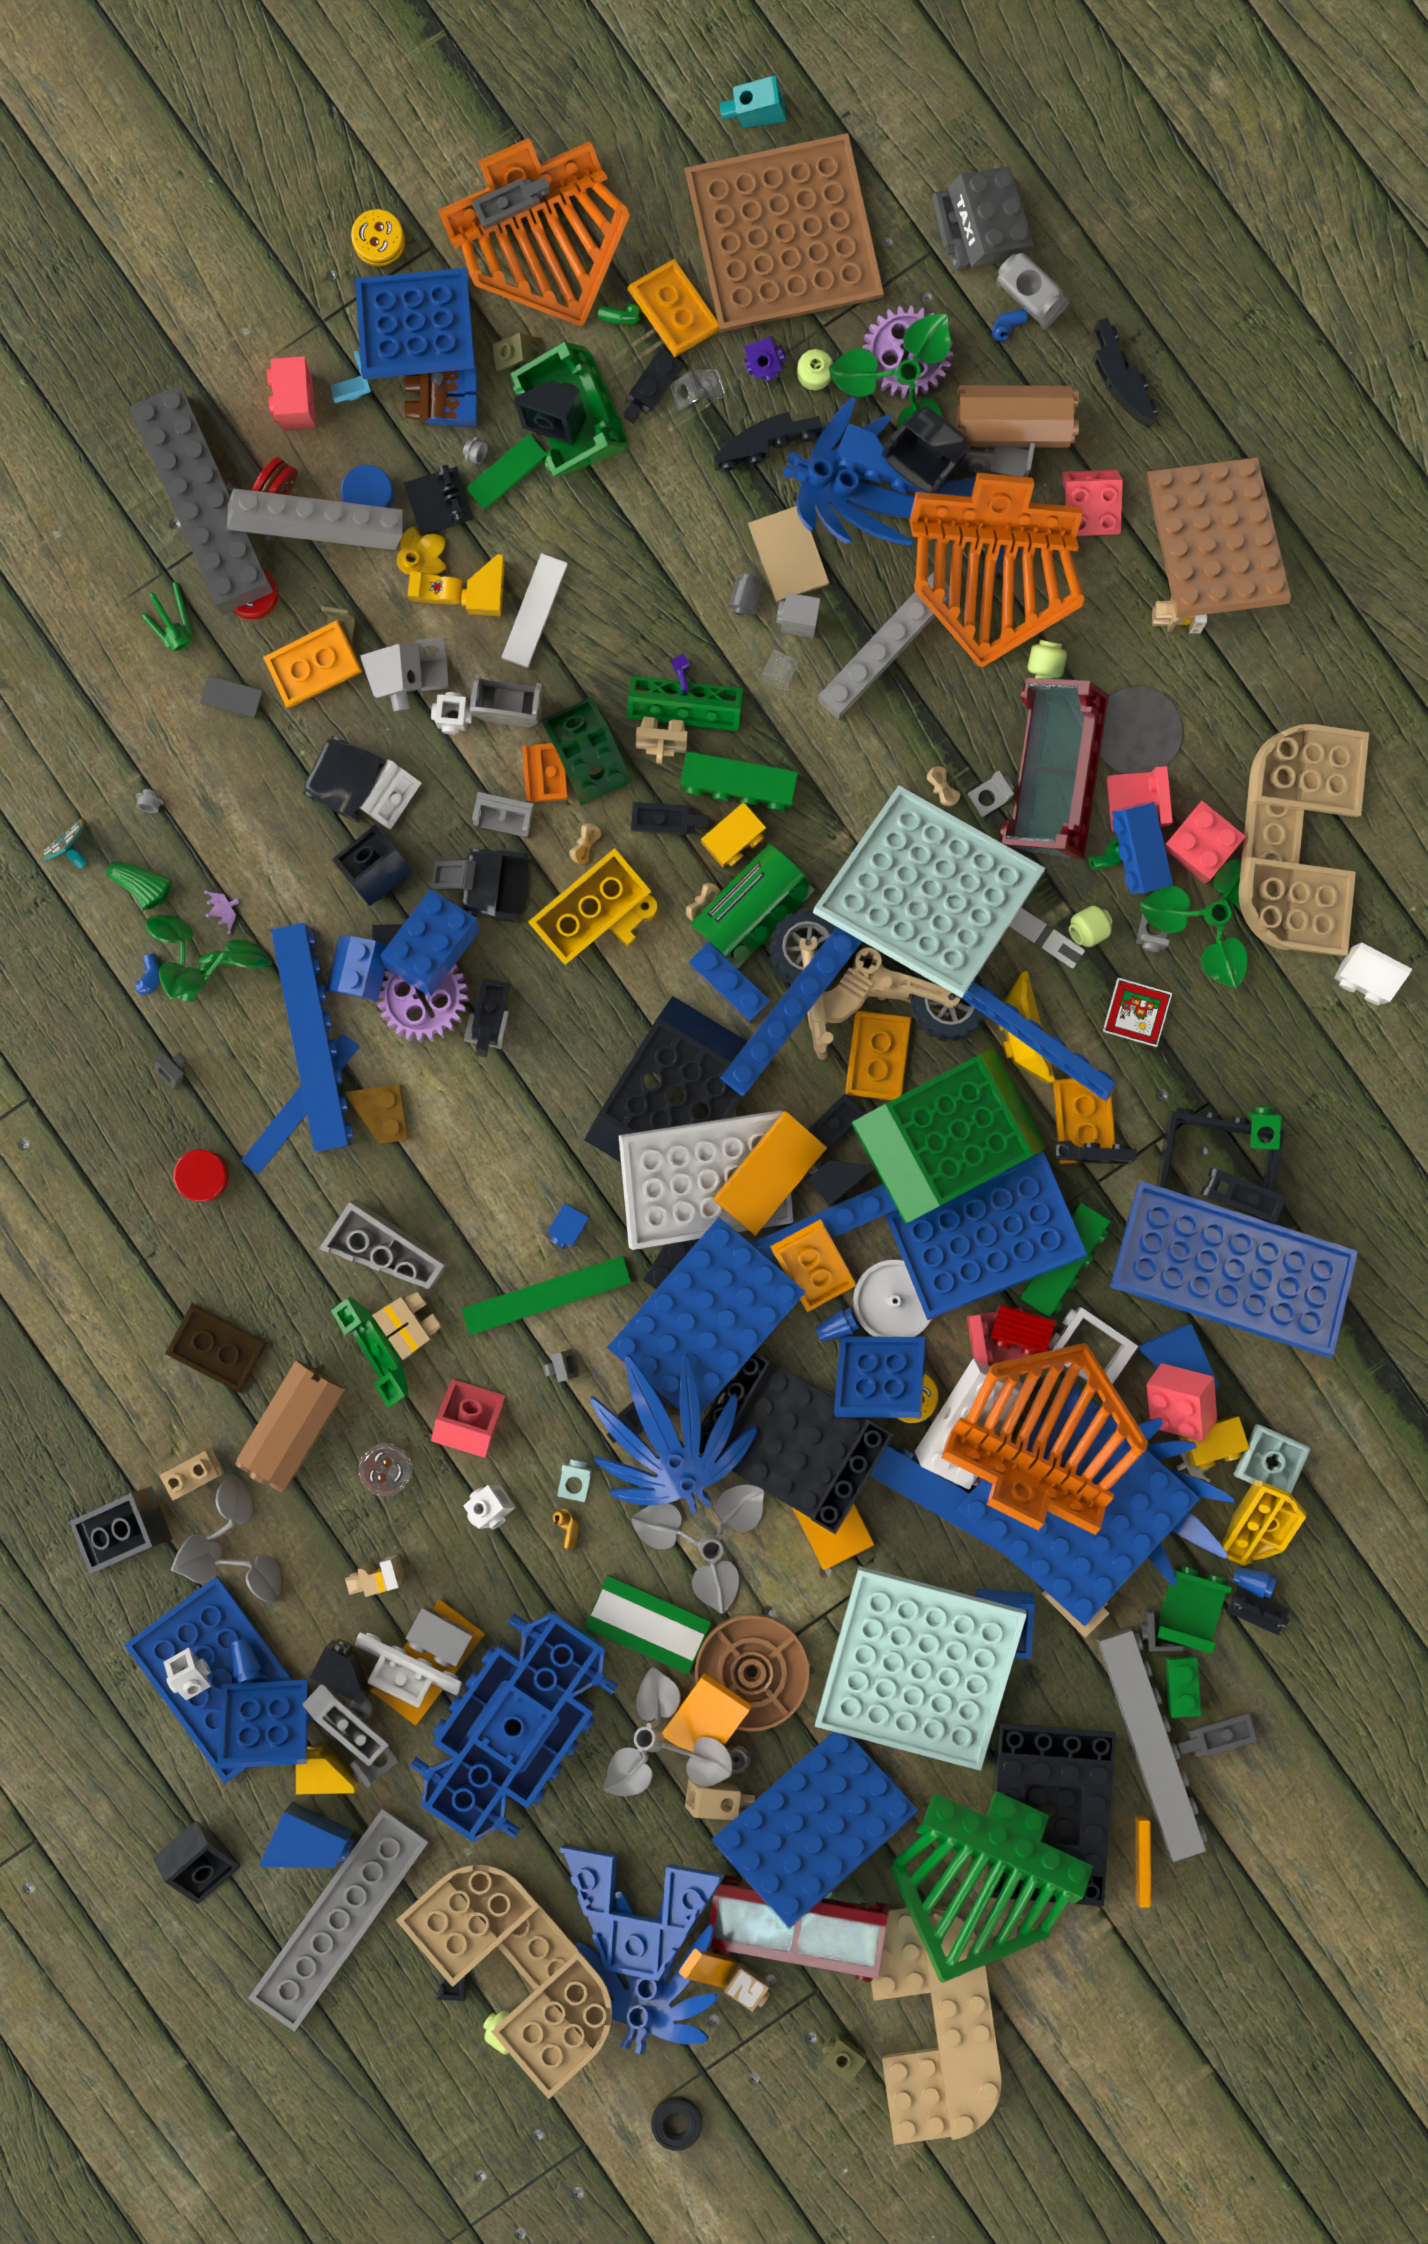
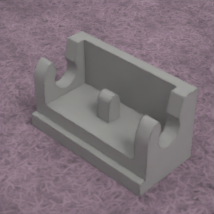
M477 792L472 817L473 826L528 838L534 805L532 803Z

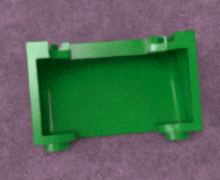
M563 342L511 373L514 381L513 389L517 395L551 381L562 384L564 382L571 383L580 391L586 419L574 445L547 437L551 450L546 453L545 466L553 476H564L618 454L629 447L628 437L592 353L585 346Z

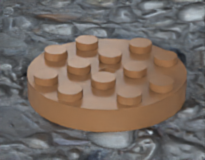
M760 1614L735 1616L716 1626L701 1644L695 1663L696 1684L705 1673L752 1705L750 1711L736 1728L738 1730L761 1731L784 1722L800 1706L809 1683L808 1659L799 1638L782 1622ZM750 1666L757 1668V1674L754 1677H750L746 1673L747 1668Z

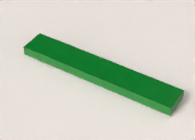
M621 1256L463 1307L461 1311L468 1333L472 1335L630 1284L631 1280L624 1258Z

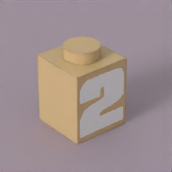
M742 1962L739 1963L724 1986V1992L752 2012L757 2005L762 2007L770 1995V1992L767 1991L769 1989L768 1981Z

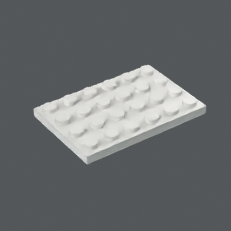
M779 1110L619 1135L629 1248L635 1250L700 1239L718 1217L724 1220L736 1232L747 1231L745 1227L712 1199L777 1121L783 1111ZM791 1193L762 1228L793 1223Z

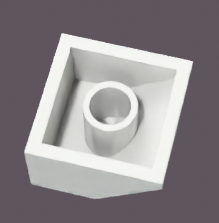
M1361 942L1349 948L1348 956H1345L1334 979L1340 981L1339 986L1350 992L1357 990L1365 994L1364 999L1370 1003L1380 1005V1003L1386 1004L1392 1000L1412 969Z

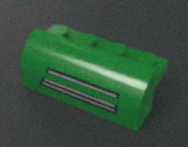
M768 844L690 925L706 942L713 945L738 969L771 936L779 921H782L786 915L792 914L815 889L804 878L805 875L785 855Z

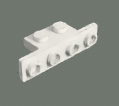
M359 1633L357 1636L356 1647L379 1657L368 1679V1684L417 1708L420 1707L431 1683L454 1695H458L463 1683L458 1680L455 1674L448 1671H443L442 1673L432 1668L433 1665L430 1662L421 1658L416 1660L408 1656L407 1652L400 1647H389L381 1643V1639L371 1633H366V1635Z

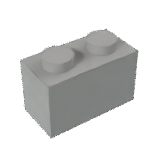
M786 593L785 601H779L776 623L781 624V633L814 638L820 598Z
M424 1605L405 1639L410 1641L409 1646L416 1651L424 1653L426 1650L435 1655L434 1660L441 1665L449 1667L451 1664L456 1667L474 1632Z

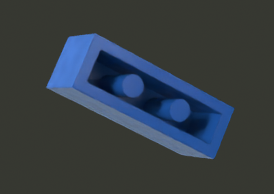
M1155 802L1139 803L1112 811V826L1115 833H1117L1119 842L1118 852L1124 864L1126 873L1125 883L1130 890V894L1146 893L1173 885Z
M709 942L689 961V966L749 1023L769 1004L770 1000Z

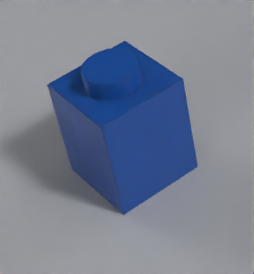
M564 1203L547 1232L552 1235L550 1241L563 1249L567 1245L574 1247L590 1217Z

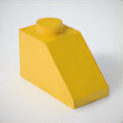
M497 554L467 580V589H462L461 605L466 606L468 615H502L505 566L503 555Z

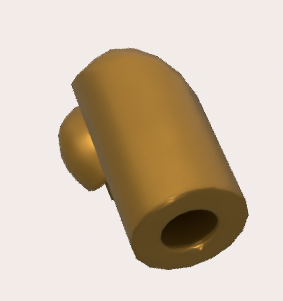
M567 1509L555 1511L552 1516L553 1522L558 1524L565 1532L562 1547L576 1550L580 1523L571 1511Z

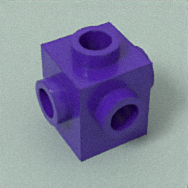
M774 335L744 347L747 355L744 362L749 375L754 374L755 379L763 377L764 382L780 376L778 370L785 368L784 362L787 361L782 345L777 346ZM763 356L768 358V364L763 362Z

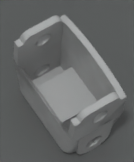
M1024 253L1011 255L998 271L997 286L1000 289L1003 288L1035 318L1043 330L1049 327L1070 303L1059 285Z
M475 674L470 712L482 721L534 727L541 717L542 684L536 683L535 687L485 680L480 675Z

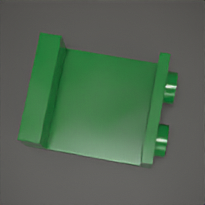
M1182 1566L1181 1570L1173 1568L1177 1584L1173 1586L1170 1582L1168 1583L1155 1627V1635L1168 1641L1213 1654L1216 1643L1212 1639L1226 1592L1231 1593L1232 1587L1225 1584V1578L1209 1574L1207 1579L1197 1576L1198 1570L1186 1566Z

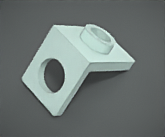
M570 1459V1463L563 1464L558 1497L585 1502L592 1468L586 1467V1462ZM571 1477L579 1478L582 1481L581 1491L575 1494L570 1493L566 1489V1481Z

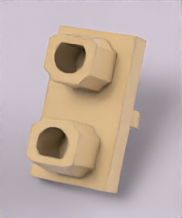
M644 717L641 726L637 727L636 748L646 749V754L657 755L656 763L662 764L663 756L674 757V752L686 753L687 732H685L684 721L671 720L669 721L668 730L657 729V719Z

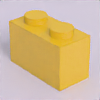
M743 802L701 839V844L722 868L728 864L733 867L744 857L741 852L749 845L753 849L764 840L765 837L762 834L765 832L766 827Z
M1230 1416L1218 1420L1203 1442L1179 1435L1180 1440L1196 1443V1448L1184 1453L1188 1466H1198L1199 1470L1215 1466V1460L1225 1458V1461H1231L1241 1458V1452L1249 1450L1239 1416Z

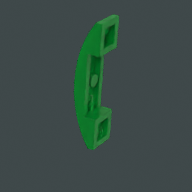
M352 1297L346 1298L333 1308L331 1312L345 1335L353 1332L380 1378L374 1383V1386L387 1408L392 1407L408 1395L406 1376L400 1358L389 1341V1337L385 1335L374 1317Z

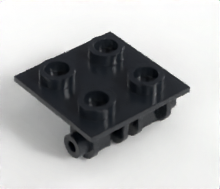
M443 465L438 468L439 472L403 482L421 536L474 520L457 466L449 468V465Z

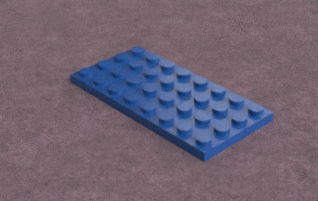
M1139 1181L1136 1186L1110 1287L1331 1358L1335 1352L1358 1251Z

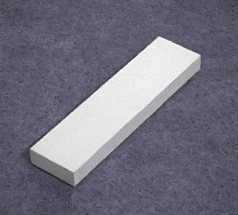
M541 553L502 654L503 660L527 669L529 668L568 563Z

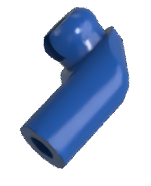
M1025 309L1000 314L992 328L993 338L1000 342L1008 339L1014 325L1027 323Z
M156 953L142 957L146 972L140 981H137L135 984V989L140 995L151 994L160 983V966Z

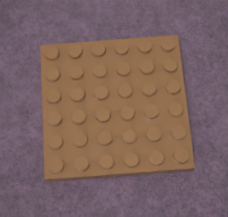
M848 133L685 168V176L720 333L883 298V288Z

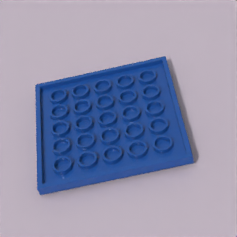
M1073 1385L1047 1440L1044 1459H1047L1082 1393L1075 1385ZM1092 1400L1062 1454L1060 1463L1062 1468L1100 1410V1407ZM1051 1404L1039 1416L1030 1435L1026 1450L1030 1451ZM1110 1416L1079 1463L1076 1475H1082L1116 1431L1118 1425ZM1126 1438L1093 1478L1092 1483L1099 1484L1130 1451L1132 1447ZM1145 1450L1108 1490L1114 1493V1498L1105 1508L1101 1529L1096 1535L1048 1511L1044 1525L1038 1531L988 1506L987 1502L992 1483L984 1479L977 1484L956 1510L1085 1627L1200 1498L1150 1452Z

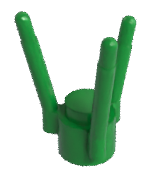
M175 581L173 582V588L183 626L179 622L172 624L162 604L153 592L150 593V597L167 626L164 630L165 633L146 613L142 614L143 619L162 639L166 648L171 647L173 652L190 645L193 642L190 636L194 635L189 625L178 582Z

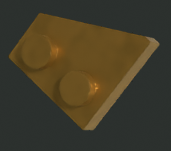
M400 1084L345 1092L347 1099L379 1144L409 1140Z

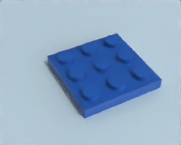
M841 1337L834 1405L835 1417L921 1418L926 1338Z
M308 1679L221 1684L217 1761L219 1769L307 1764L308 1711L302 1704L309 1698Z

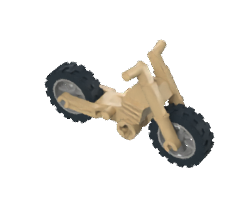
M798 910L795 914L790 913L786 915L782 921H779L771 935L769 945L771 964L774 965L776 973L779 976H783L784 980L790 984L796 980L818 951L816 949L817 946L825 942L837 927L814 914V910H810V912ZM807 929L806 939L800 938L796 933L797 931ZM812 930L816 931L823 937L817 939L815 936H813L811 938ZM790 936L799 944V946L786 947L787 941L790 938ZM873 948L861 949L855 957L853 967H849L840 983L833 990L823 992L807 1013L809 1028L812 1031L814 1051L820 1060L827 1058L828 1052L826 1047L833 1041V1035L830 1032H826L825 1024L827 1022L839 1023L846 1020L861 1008L868 996L877 997L879 1000L890 998L911 1003L912 1016L916 1019L918 1027L920 1029L923 1028L928 1036H935L941 1041H946L947 1039L957 1041L962 1037L969 1036L979 1027L985 1016L972 1005L969 1007L959 1003L961 997L924 976L918 979L886 969L881 963L882 960L879 952ZM797 952L795 963L791 961L787 953ZM865 962L871 964L869 969L863 968ZM977 975L974 982L983 987L981 984L982 980ZM957 1008L968 1013L958 1020L955 1009ZM931 1010L939 1012L938 1016L936 1017ZM951 1015L953 1022L942 1021L941 1018L942 1016Z

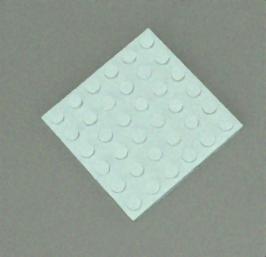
M898 785L814 907L813 913L963 998L1039 881L1045 867Z
M859 1566L815 1720V1727L981 1771L1026 1619V1610Z

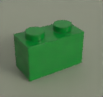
M1192 1654L1163 1656L1167 1713L1172 1718L1201 1716L1197 1658Z

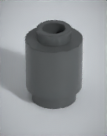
M740 574L739 579L735 581L729 607L733 609V614L748 618L750 614H756L763 588L761 586L762 579L750 574Z

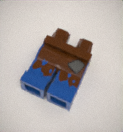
M475 366V369L405 375V392H420V401H405V418L420 420L421 425L477 428V367Z

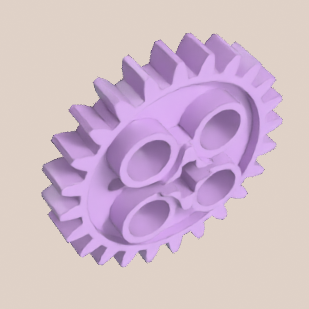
M898 306L897 315H894L889 309L887 310L886 320L881 316L877 317L879 326L870 325L869 330L872 334H865L864 341L868 344L863 345L862 349L870 351L877 359L878 367L876 372L896 369L902 362L903 354L906 351L903 346V339L894 338L892 332L902 330L905 333L911 324L924 317V308H921L918 314H914L913 306L909 307L908 313H904L902 307ZM949 351L941 362L931 365L923 363L920 358L917 359V363L923 369V372L915 381V398L919 389L925 395L928 394V385L936 389L938 386L936 378L940 380L945 379L946 374L942 370L950 369L951 364L946 360L952 359L953 352ZM910 353L908 359L912 360L914 354ZM885 356H893L897 363L891 366L886 365L882 359ZM895 376L875 378L876 383L882 382L881 391H884L887 387L891 388V396H894L897 390L901 391L902 399H905L907 391H910L909 385L900 384Z
M457 965L453 966L431 997L427 994L425 995L435 1014L434 1018H430L414 986L397 975L385 971L384 974L388 980L382 981L381 987L384 991H380L379 998L384 1001L378 1003L377 1007L380 1010H386L380 1016L383 1020L390 1019L387 1023L390 1030L397 1027L395 1033L399 1037L406 1031V1039L408 1041H411L414 1035H416L419 1043L423 1042L424 1035H427L430 1041L434 1042L435 1033L438 1032L444 1038L445 1033L443 1029L448 1028L454 1031L451 1023L453 1021L462 1022L457 1014L458 1012H467V1009L461 1003L469 1001L467 995L461 994L468 990V986L466 984H459L465 977L462 973L456 974L459 969ZM402 986H410L408 995L404 997L398 996V990ZM438 998H448L446 1006L443 1008L435 1007V1002ZM413 1011H423V1015L418 1021L410 1020V1015Z

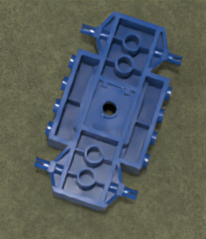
M552 1611L533 1622H527L513 1613L507 1623L521 1631L523 1637L520 1654L502 1641L496 1649L490 1647L481 1660L485 1665L480 1673L474 1670L465 1685L469 1689L462 1697L458 1694L449 1707L452 1714L448 1720L441 1719L432 1732L436 1735L433 1744L451 1757L434 1766H429L416 1756L409 1766L423 1775L424 1786L421 1807L472 1842L481 1839L494 1830L499 1831V1829L513 1837V1839L521 1828L508 1821L507 1817H505L507 1795L527 1809L532 1802L537 1805L546 1792L542 1787L548 1778L553 1781L563 1766L559 1762L566 1754L570 1757L579 1744L575 1739L582 1730L586 1733L595 1720L591 1716L595 1705L584 1699L579 1693L593 1685H599L612 1695L618 1684L603 1673L605 1654L603 1643L557 1611ZM516 1719L520 1722L521 1731L518 1734L512 1735L506 1731L505 1723L508 1720Z

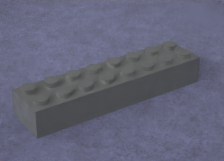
M181 384L130 406L129 409L212 598L221 614L230 613L240 606L272 593L273 589L248 532L227 530L228 502L231 494Z

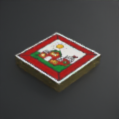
M1117 978L1102 1033L1156 1048L1172 993Z

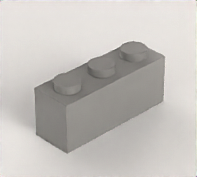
M321 1684L302 1704L316 1722L366 1765L370 1766L388 1747L387 1742L376 1729L326 1686Z

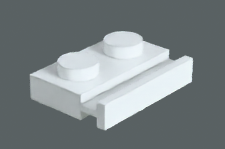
M387 759L377 774L368 796L359 808L391 830L421 785V782L397 766L393 761Z

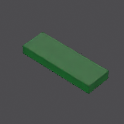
M528 434L466 487V491L486 511L546 459V452Z

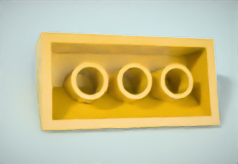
M614 848L532 917L528 924L562 963L566 965L645 898L651 890Z

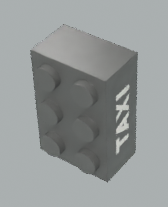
M1010 166L962 173L948 187L971 267L1005 262L1011 255L1026 254L1034 246Z

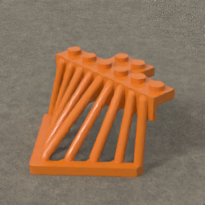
M527 138L478 161L488 185L487 188L437 211L455 248L462 247L469 274L475 286L575 325L583 326L630 215L627 207L602 183L608 178L600 166L590 141L540 163L531 140ZM545 176L551 193L541 197L539 204L486 230L483 229L471 202L521 178L523 180L530 179L532 183ZM592 188L615 211L611 223L589 197L585 189ZM574 195L604 234L605 237L600 249L575 211L569 199L570 196ZM558 202L594 262L589 276L558 218L553 205ZM539 210H542L580 283L582 293L578 301L545 234L537 213ZM526 217L567 306L557 302L520 220L521 218ZM508 224H510L542 296L534 294L530 290L529 283L508 238L505 228ZM494 231L517 287L505 282L504 274L490 242L489 233ZM475 239H478L492 277L480 271L472 245Z
M977 473L971 497L916 492L909 520L912 536L918 537L915 592L979 667L988 665L1083 605L1084 596L1071 555V551L1078 552L1079 548L1076 536L1083 515L1081 507L1031 503L1030 499L1034 488L1033 478ZM931 539H935L933 589L928 584L927 579L928 547ZM949 540H952L949 604L947 606L942 601L945 595L946 545ZM966 542H969L963 625L958 619L960 614L962 553ZM986 543L979 638L977 642L974 638L978 567L982 545ZM1004 545L1002 631L1000 638L990 644L995 566L1000 546ZM1021 546L1025 623L1013 629L1014 565L1018 547ZM1035 548H1040L1049 597V607L1038 615L1036 613L1034 576ZM1053 549L1059 551L1071 592L1069 596L1062 600L1059 594Z
M1082 1343L993 1364L987 1372V1376L966 1419L960 1417L949 1431L941 1458L992 1483L987 1505L1038 1531L1044 1525L1048 1511L1096 1535L1101 1529L1105 1508L1114 1498V1493L1108 1490L1147 1449L1148 1441L1089 1346ZM1071 1363L1030 1451L1026 1450L1032 1430L1059 1374L1064 1368V1364ZM1050 1368L1015 1442L1012 1443V1431L1037 1380L1042 1374V1369ZM1083 1368L1088 1376L1087 1384L1047 1459H1044L1047 1440L1074 1382ZM1028 1373L999 1434L996 1435L995 1426L1017 1382L1020 1380V1374ZM1006 1378L983 1426L980 1427L977 1421L996 1382L999 1379ZM1097 1391L1103 1404L1062 1468L1060 1467L1062 1454L1094 1393ZM1112 1415L1118 1425L1116 1431L1082 1475H1076L1079 1463L1108 1417ZM1126 1438L1132 1447L1130 1451L1099 1484L1092 1483L1093 1478Z

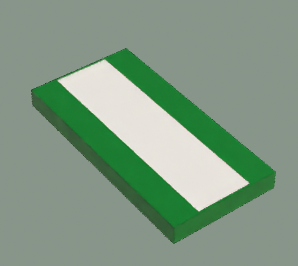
M607 1575L584 1628L689 1674L711 1621Z

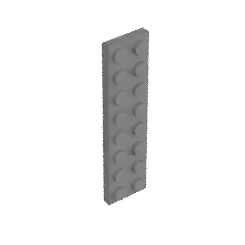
M382 1807L248 1999L295 2032L423 1851L429 1839Z

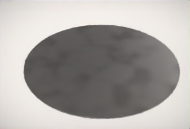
M1146 687L1125 688L1108 697L1100 756L1110 767L1124 774L1152 772L1156 767L1168 765L1177 754L1182 741V722L1177 709L1163 694Z

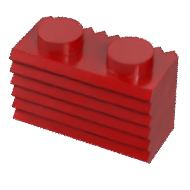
M998 1304L989 1337L995 1339L994 1345L1010 1349L1012 1344L1023 1347L1021 1351L1023 1354L1034 1355L1039 1352L1043 1353L1047 1352L1055 1321Z

